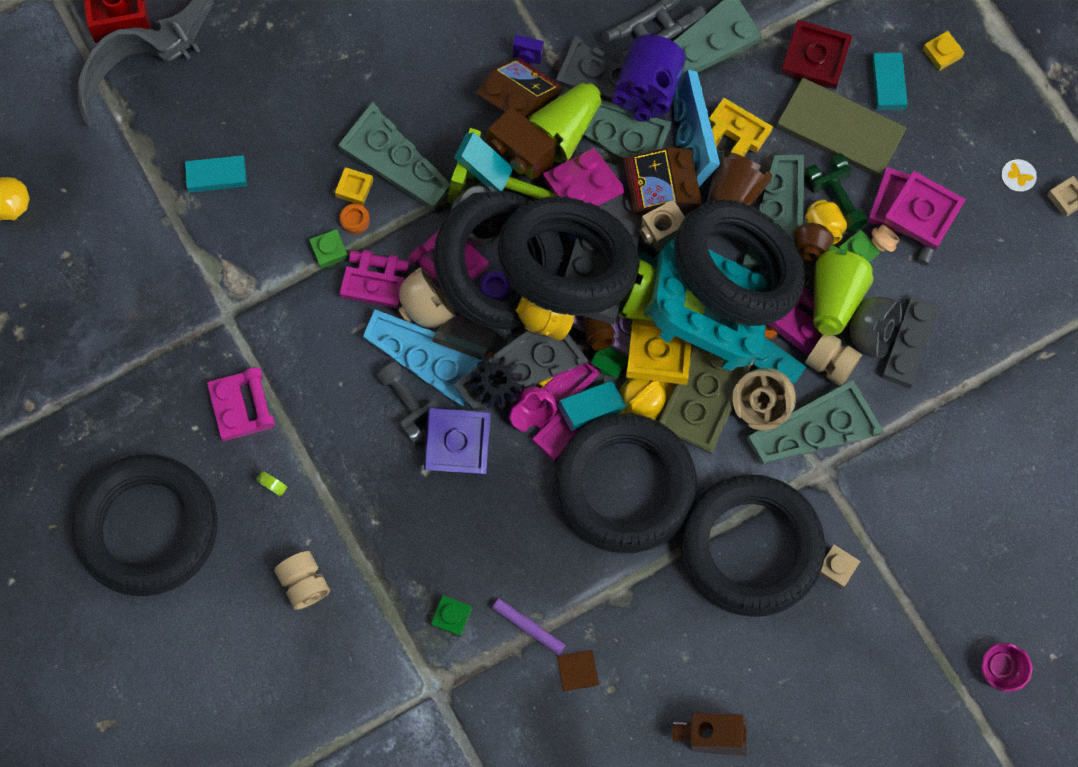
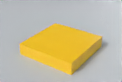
M633 319L626 377L687 385L692 344L677 336H674L668 343L659 337L662 331L654 322Z

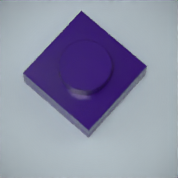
M515 35L513 58H520L528 64L536 63L541 65L544 41Z

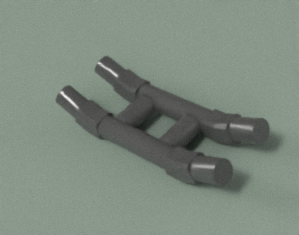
M660 0V2L627 22L624 21L614 26V28L604 31L602 39L606 43L619 40L630 35L632 31L637 37L645 34L650 35L643 25L656 17L665 28V30L656 35L670 40L680 33L687 31L707 13L701 5H698L675 23L667 11L680 3V0ZM628 50L619 53L618 59L620 62L624 63Z

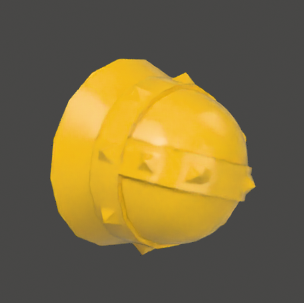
M523 296L516 309L519 318L526 325L524 327L526 330L548 336L555 341L563 340L567 336L574 321V316L551 312L552 310L550 309L548 311L535 305V303H531Z

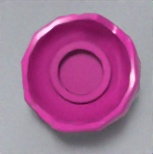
M527 387L522 389L520 393L514 394L516 401L510 404L509 419L512 426L521 432H526L531 426L543 429L548 421L555 417L557 404L553 395L548 390L539 387Z
M1006 642L992 645L983 654L980 665L984 680L993 688L1003 692L1022 689L1030 681L1033 670L1027 652L1014 644Z

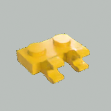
M726 98L722 99L709 117L710 125L713 127L712 132L716 148L725 134L737 142L731 152L745 157L749 149L757 153L773 129V126Z

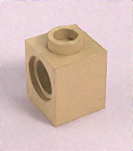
M671 200L642 216L640 234L647 245L652 244L655 251L658 252L676 236L685 217L675 201ZM658 224H665L669 227V229L661 231L658 230L655 226Z

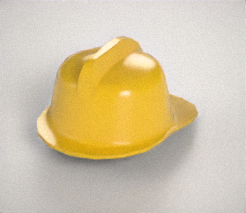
M629 378L618 390L626 404L624 411L619 414H637L656 420L663 413L676 384Z

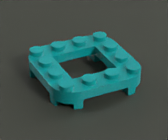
M675 236L653 259L652 265L656 266L652 298L645 307V316L651 317L656 326L662 331L659 335L660 338L669 343L674 336H677L723 358V369L733 371L736 367L749 365L763 349L766 325L748 326L733 322L731 329L685 307L687 286L679 273L675 260ZM708 249L717 267L731 281L751 291L767 292L765 288L767 281L761 274L753 273L736 262Z

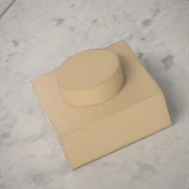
M1074 176L1051 189L1047 194L1064 217L1078 210V181Z
M833 545L824 559L820 575L843 589L861 561Z

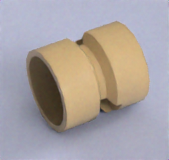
M823 335L805 363L818 372L826 371V378L838 386H842L863 355L849 345L842 347L841 340L836 336Z
M310 551L295 554L281 562L274 569L282 587L289 588L286 595L294 610L311 606L330 593L323 575L316 574L318 566Z

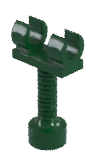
M839 153L832 156V161H829L833 173L822 177L819 168L814 164L805 168L807 172L804 173L807 183L812 187L813 193L830 187L846 215L844 218L847 222L848 232H853L866 225L869 219L863 209H855L840 183L850 177L852 169L848 166L844 155Z

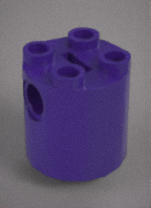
M645 34L636 37L630 44L612 96L613 102L631 112L634 118L641 122H648L650 118L665 115L670 109L685 66L686 56L684 51L676 43L662 36Z

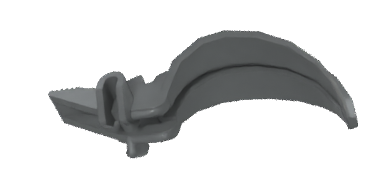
M192 0L177 15L158 20L161 26L158 31L128 28L118 29L104 36L90 52L78 82V103L81 115L89 129L94 127L90 109L96 88L107 72L119 61L131 54L141 52L157 55L165 62L175 60L180 55L189 60L191 57L186 49L191 47L196 53L200 52V49L193 40L214 4L213 0Z

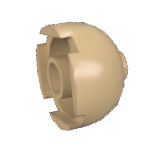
M419 267L403 281L399 289V299L402 304L399 311L407 322L414 321L421 327L434 328L453 318L455 310L446 299L441 288H437L431 282L434 279L422 267Z
M765 367L752 370L740 379L733 390L732 402L738 417H742L745 422L749 423V427L766 431L777 428L789 418L795 407L796 393L793 383L785 374L777 369Z

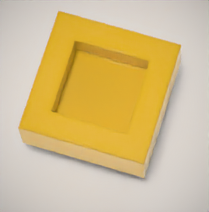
M949 31L927 42L922 49L938 71L961 59L965 53Z
M345 167L335 191L336 198L364 206L374 181L373 176Z

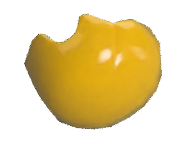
M0 177V221H15L27 210L30 201L27 187L16 178Z

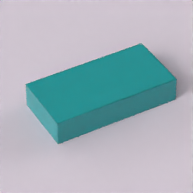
M902 52L874 53L872 66L876 109L905 110L907 107V94Z
M474 132L465 135L454 157L485 186L492 187L496 191H503L513 170L509 163Z
M244 155L185 161L186 184L189 193L247 187Z
M609 381L562 399L557 407L570 430L574 431L601 417L623 412L626 404L613 381Z

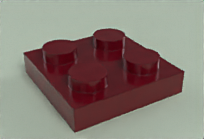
M797 20L781 74L801 80L805 78L818 85L836 90L853 35Z

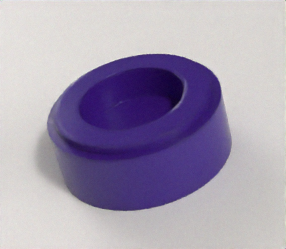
M490 272L482 278L480 290L492 299L504 301L509 296L510 283L503 273Z

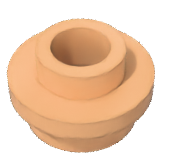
M881 225L879 228H874L871 231L874 237L872 242L879 250L893 252L896 249L899 238L889 227Z

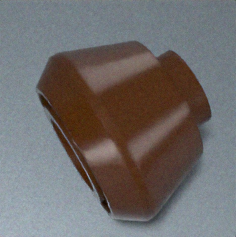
M817 223L802 224L793 233L795 246L801 257L807 261H817L819 256L827 252L834 243V236L831 231Z

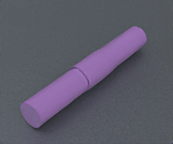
M500 598L493 605V610L556 654L560 655L566 647L563 642Z

